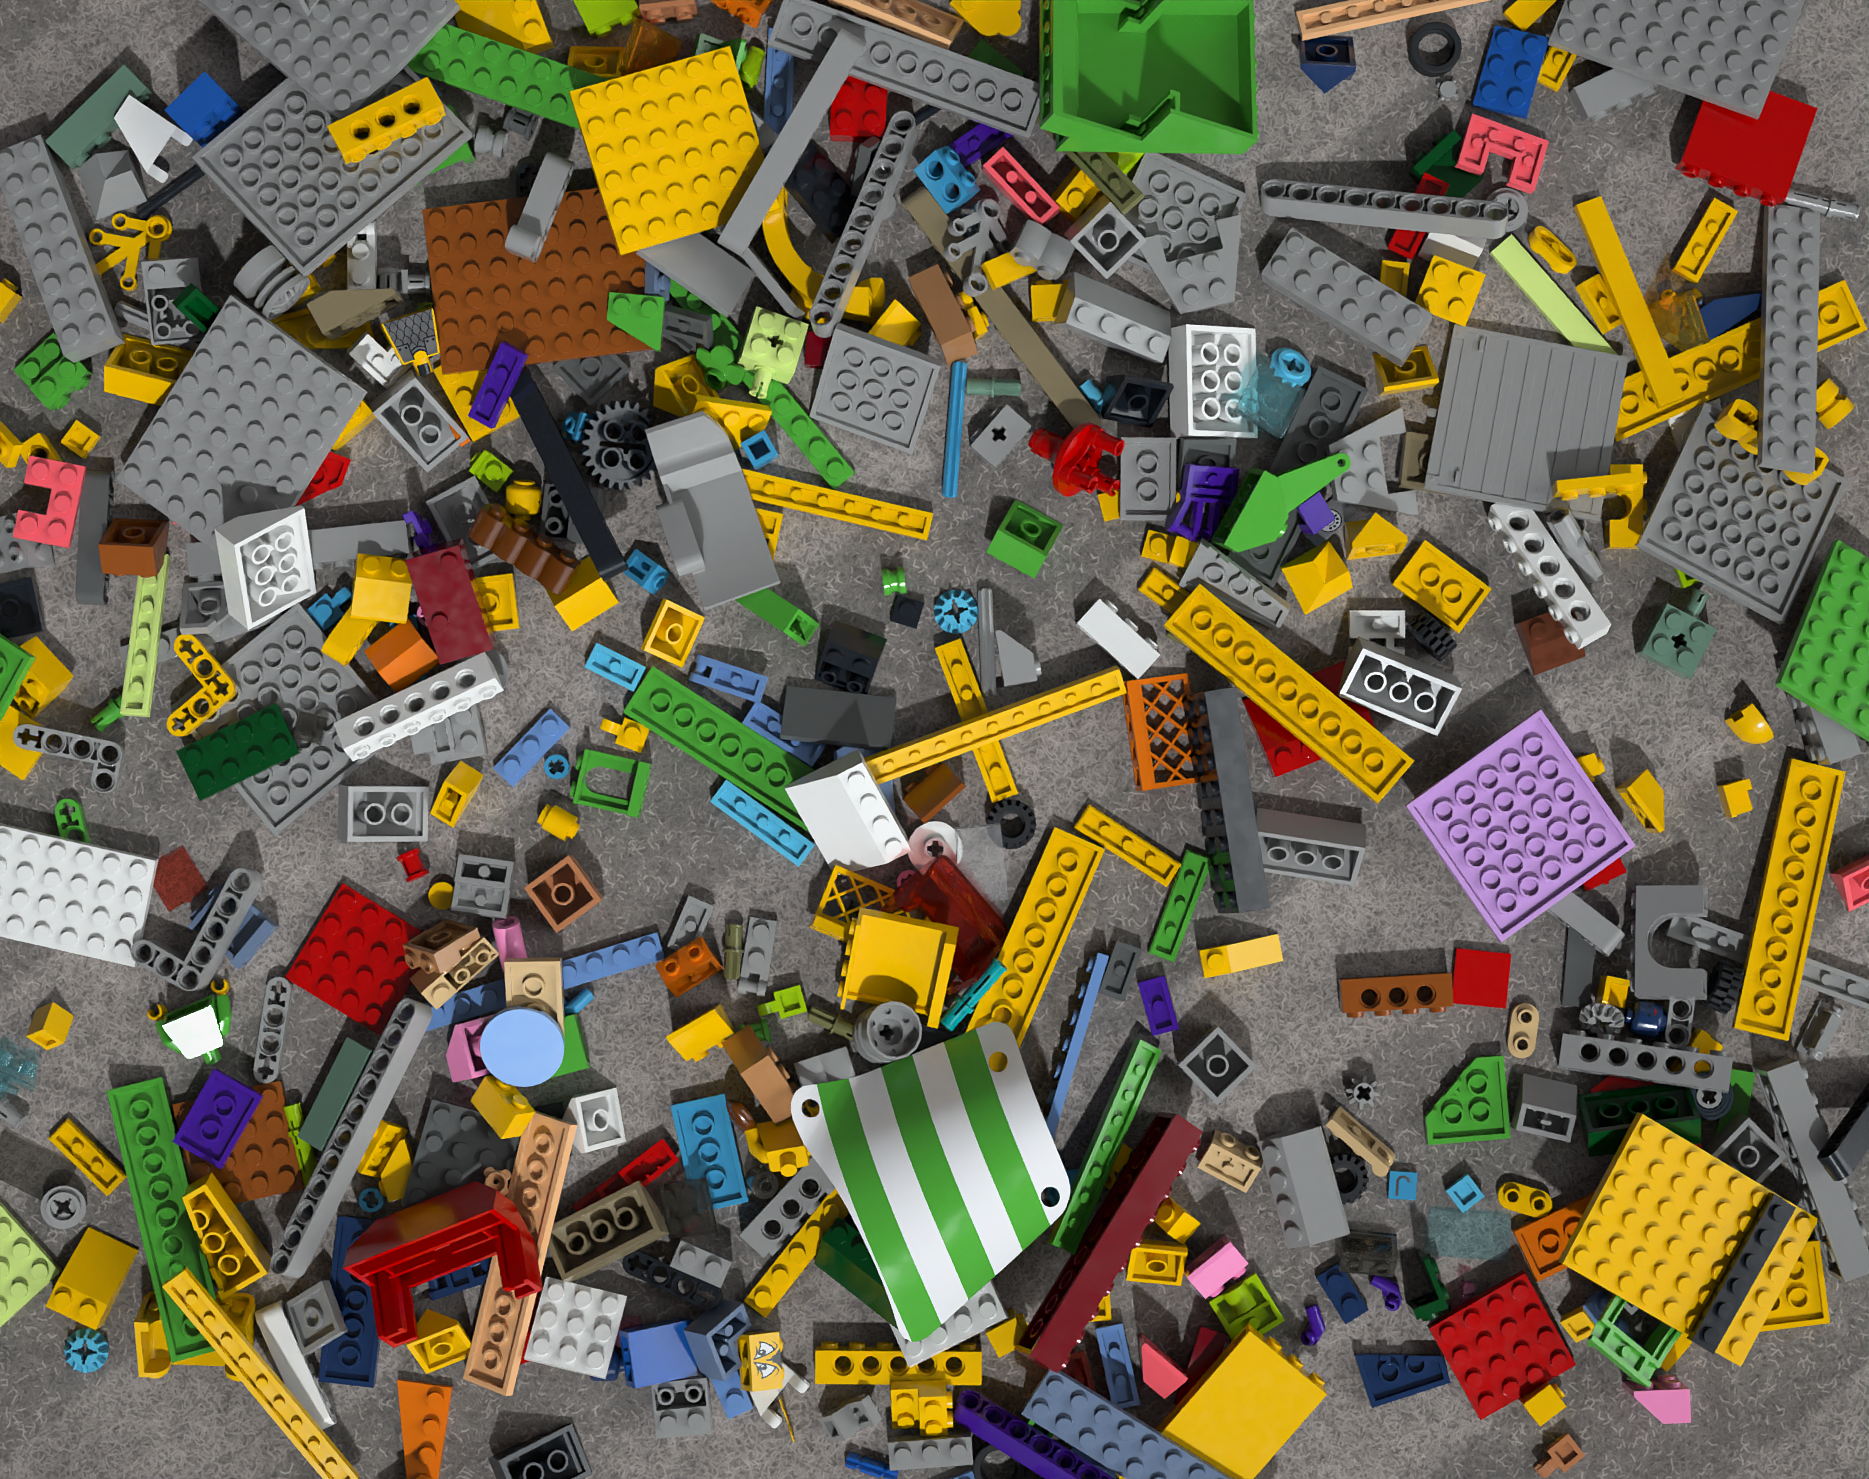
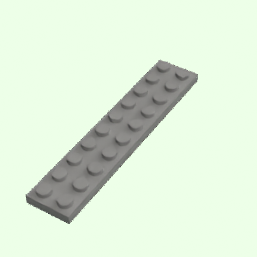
M783 0L767 43L768 47L820 65L838 33L843 28L866 42L863 51L848 76L1029 141L1039 114L1040 83L811 0Z
M1776 204L1775 207L1764 206L1757 466L1811 474L1815 471L1820 212Z

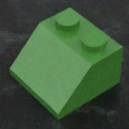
M1015 499L986 553L1035 579L1064 525Z

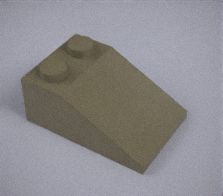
M394 288L335 290L329 292L324 290L311 297L312 301L307 303V306L322 334L331 341H334L403 304L405 300Z

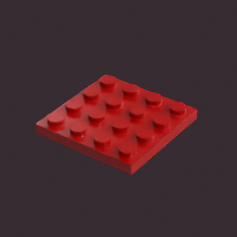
M342 883L285 978L380 1035L390 1020L396 1006L412 984L410 978L421 969V967L411 969L407 965L403 944L423 933V931L345 883Z
M1523 1270L1427 1324L1430 1333L1480 1420L1576 1365Z

